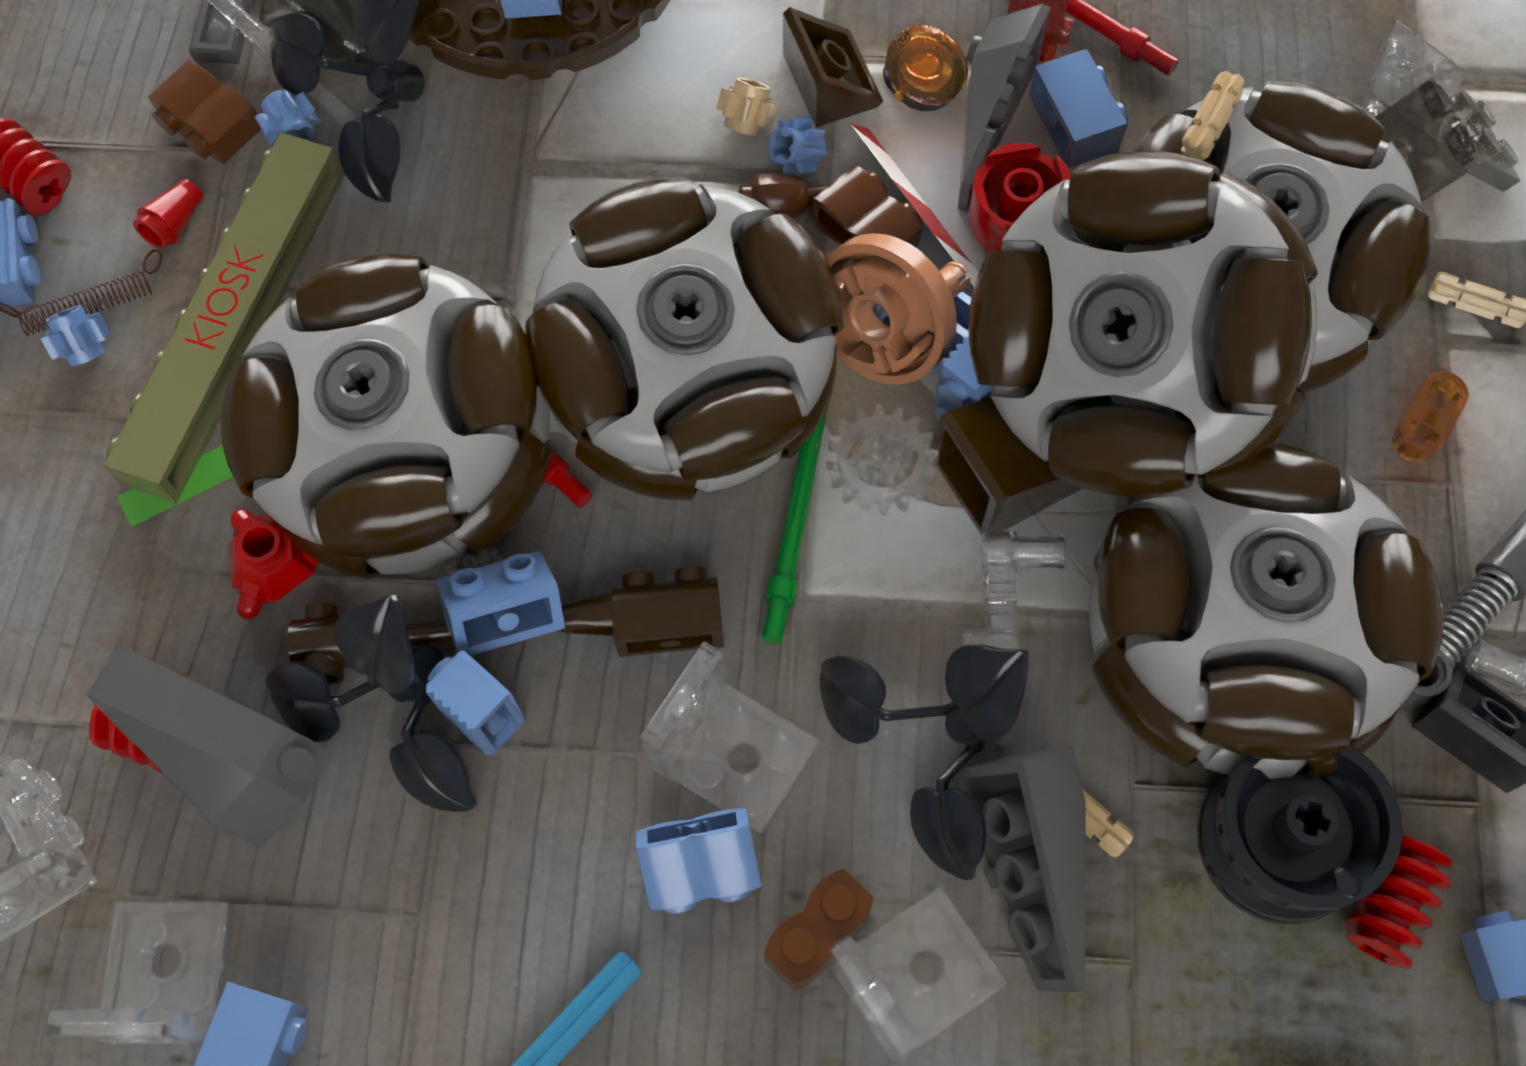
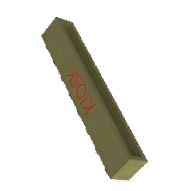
M280 132L273 147L265 152L261 162V169L252 186L243 193L240 209L231 226L223 231L219 241V248L212 262L199 276L195 294L188 307L183 309L178 315L175 331L165 350H162L157 355L153 364L152 375L142 393H139L134 398L127 422L120 435L114 438L108 447L106 461L103 466L122 486L177 504L220 420L222 399L232 368L243 361L242 356L262 324L277 309L345 175L332 147Z

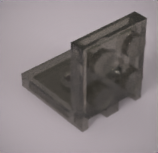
M1432 77L1374 117L1385 127L1381 138L1382 141L1387 143L1391 141L1397 149L1402 147L1407 149L1408 159L1406 164L1417 185L1421 203L1466 173L1475 176L1502 192L1521 181L1513 168L1514 165L1519 163L1514 150L1506 140L1501 139L1498 141L1491 129L1496 124L1492 112L1482 100L1475 103L1464 89H1460L1457 92L1435 77Z

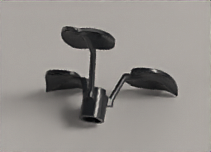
M354 0L352 13L354 28L361 37L365 38L362 44L363 50L378 62L371 68L322 58L327 37L325 30L315 18L302 13H290L281 17L276 22L272 32L271 60L274 74L283 89L295 95L302 92L305 94L311 92L319 81L320 67L366 76L369 90L377 98L383 100L363 110L361 122L349 121L344 125L339 139V158L345 175L361 193L379 202H391V188L400 161V139L393 123L387 117L376 114L387 109H398V101H416L423 92L424 77L420 68L415 64L407 63V61L397 60L409 39L419 0Z
M396 594L388 595L372 603L353 607L342 614L335 624V639L343 659L354 671L367 675L368 682L342 695L330 696L329 684L323 673L311 665L302 662L283 663L271 670L266 676V687L271 691L272 701L284 721L292 730L314 742L328 741L339 731L340 719L334 707H341L378 687L388 692L396 701H414L415 704L401 731L404 742L395 745L390 750L389 755L392 769L400 784L415 799L435 809L462 812L469 811L477 805L471 794L466 767L455 747L445 737L428 730L414 732L424 707L432 701L426 693V685L429 683L428 676L433 668L445 657L437 647L426 642L419 643L411 649L407 627Z
M969 644L960 647L951 654L946 664L945 685L947 693L953 702L943 706L887 710L881 707L885 700L886 687L883 679L869 664L850 656H835L825 660L820 667V690L824 710L834 730L849 742L861 744L873 740L879 732V719L895 721L946 716L945 727L948 735L954 741L965 744L966 748L938 777L936 789L922 787L915 791L910 807L911 824L919 845L938 867L963 880L975 878L976 868L986 846L984 816L978 804L967 792L960 788L948 789L950 780L974 754L983 750V740L993 741L1004 737L1014 726L1026 687L1028 651L1002 649L984 644Z

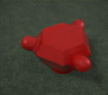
M238 509L232 513L230 523L234 528V539L229 542L232 588L238 589L236 594L240 595L236 605L238 615L243 619L250 620L259 615L263 603L268 604V601L277 602L315 573V566H319V563L304 553L283 530L281 525L268 514L261 517V515H253L247 509Z

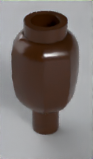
M761 174L755 176L749 185H740L738 193L758 201L775 212V215L787 214L794 219L801 215L808 205H812L813 198L823 191L826 185L807 186L800 177L792 174Z

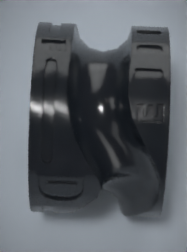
M1348 745L1345 751L1330 755L1338 763L1337 770L1311 780L1304 776L1307 774L1304 773L1305 767L1301 768L1293 777L1269 779L1261 770L1254 768L1262 760L1261 758L1245 756L1229 775L1225 774L1207 794L1200 810L1197 826L1199 852L1202 863L1213 884L1238 909L1257 919L1275 924L1297 925L1313 922L1367 897L1381 886L1391 873L1401 848L1403 834L1401 811L1395 793L1384 774L1368 757L1355 747Z

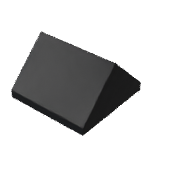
M1457 662L1453 668L1452 681L1448 688L1427 703L1411 727L1502 791L1509 793L1526 784V708Z

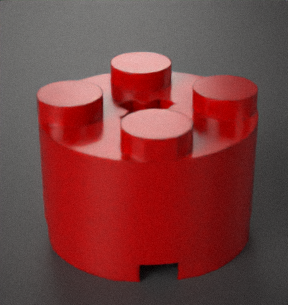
M1011 143L993 150L986 157V161L977 169L969 202L968 222L974 237L983 246L986 254L988 251H1002V239L1020 215L1046 191L1065 179L1070 180L1071 173L1064 161L1055 155L1053 159L1040 152V146L1031 143Z

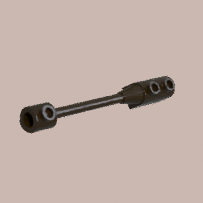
M701 566L679 568L674 572L675 581L654 583V575L647 571L627 573L622 576L623 587L611 588V591L562 605L565 628L561 629L562 633L613 636L619 657L724 647L717 577L707 578L706 569ZM315 603L305 607V619H295L289 623L287 635L290 662H302L318 669L326 677L328 684L333 685L344 680V668H350L343 659L335 639V624L341 615H338V607L334 604ZM445 621L406 624L411 645H417L422 642L438 643L452 641Z

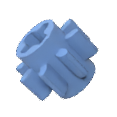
M277 90L267 95L261 103L262 114L255 116L262 133L272 147L280 132L311 141L315 134L313 126L320 123V119L314 112L315 108L306 94L302 92L294 97L288 90Z
M795 116L794 120H778L779 128L767 140L771 156L770 163L784 164L782 168L783 174H792L798 177L801 173L815 174L817 172L815 165L823 157L827 156L823 137L825 130L811 129L812 118Z
M81 305L56 313L45 320L50 331L45 332L46 335L40 339L51 360L62 357V359L66 358L68 364L72 367L93 360L105 352L101 341L106 340L105 336L111 333L100 312L89 315L85 313Z

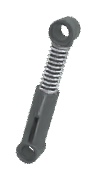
M1526 510L1477 564L1475 568L1476 577L1472 578L1471 582L1466 585L1465 590H1462L1459 596L1455 597L1453 603L1449 604L1448 609L1444 610L1442 643L1432 674L1423 679L1424 687L1417 685L1399 709L1409 711L1420 709L1446 690L1452 681L1453 668L1455 663L1460 661V656H1464L1466 650L1471 649V643L1477 642V637L1483 635V630L1488 629L1490 623H1494L1495 617L1500 616V611L1505 610L1506 604L1511 603V601L1521 600L1526 595Z

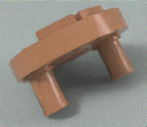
M875 233L853 237L825 258L838 288L843 313L844 327L835 336L837 338V357L849 368L861 376L878 383L903 385L921 379L942 361V358L946 357L955 340L957 329V314L953 299L964 292L971 282L970 277H965L958 283V280L968 273L966 267L961 263L950 261L938 270L928 257L911 244L890 235ZM855 257V260H853L852 262H850V263L847 265V263H848L852 258ZM878 304L887 312L890 325L882 322L874 314Z

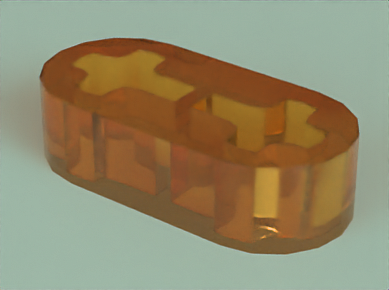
M1440 371L1430 374L1414 393L1394 430L1392 441L1399 455L1412 462H1424L1431 459L1443 446L1468 400V388L1461 378L1453 373ZM1437 390L1447 394L1445 404L1439 411L1431 407L1437 397ZM1421 423L1429 426L1424 435L1425 441L1423 444L1413 440L1415 437L1414 431Z

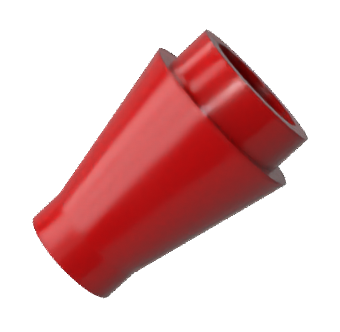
M181 179L175 186L137 210V218L133 221L136 232L147 243L158 249H165L169 244H177L197 206L204 200L203 193L191 181Z

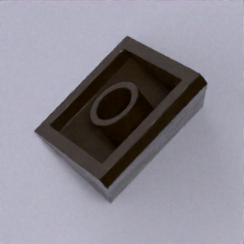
M791 7L783 13V56L816 127L877 108L884 102L849 29Z

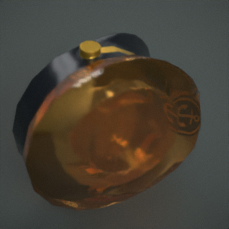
M922 24L913 25L896 35L887 49L886 62L883 68L885 83L895 95V98L909 108L922 112L936 111L947 106L964 88L968 75L966 57L955 39L937 27Z

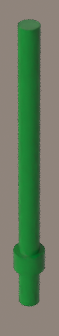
M828 406L814 434L798 452L774 576L768 577L764 600L768 602L761 639L771 644L782 643L788 609L794 606L799 583L794 578Z

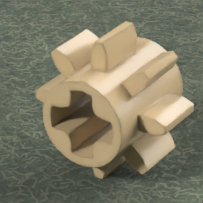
M736 78L734 87H722L716 110L722 111V115L726 116L724 126L733 131L752 136L758 135L760 127H765V125L772 126L778 103L772 102V98L768 97L771 88L763 83L747 78Z

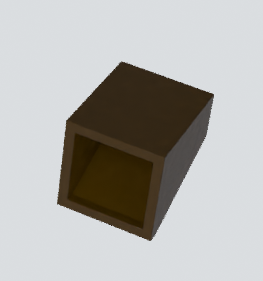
M992 398L948 411L940 416L932 459L985 541L1083 489L1053 475L1049 468V461H1043L1011 431L1001 417Z

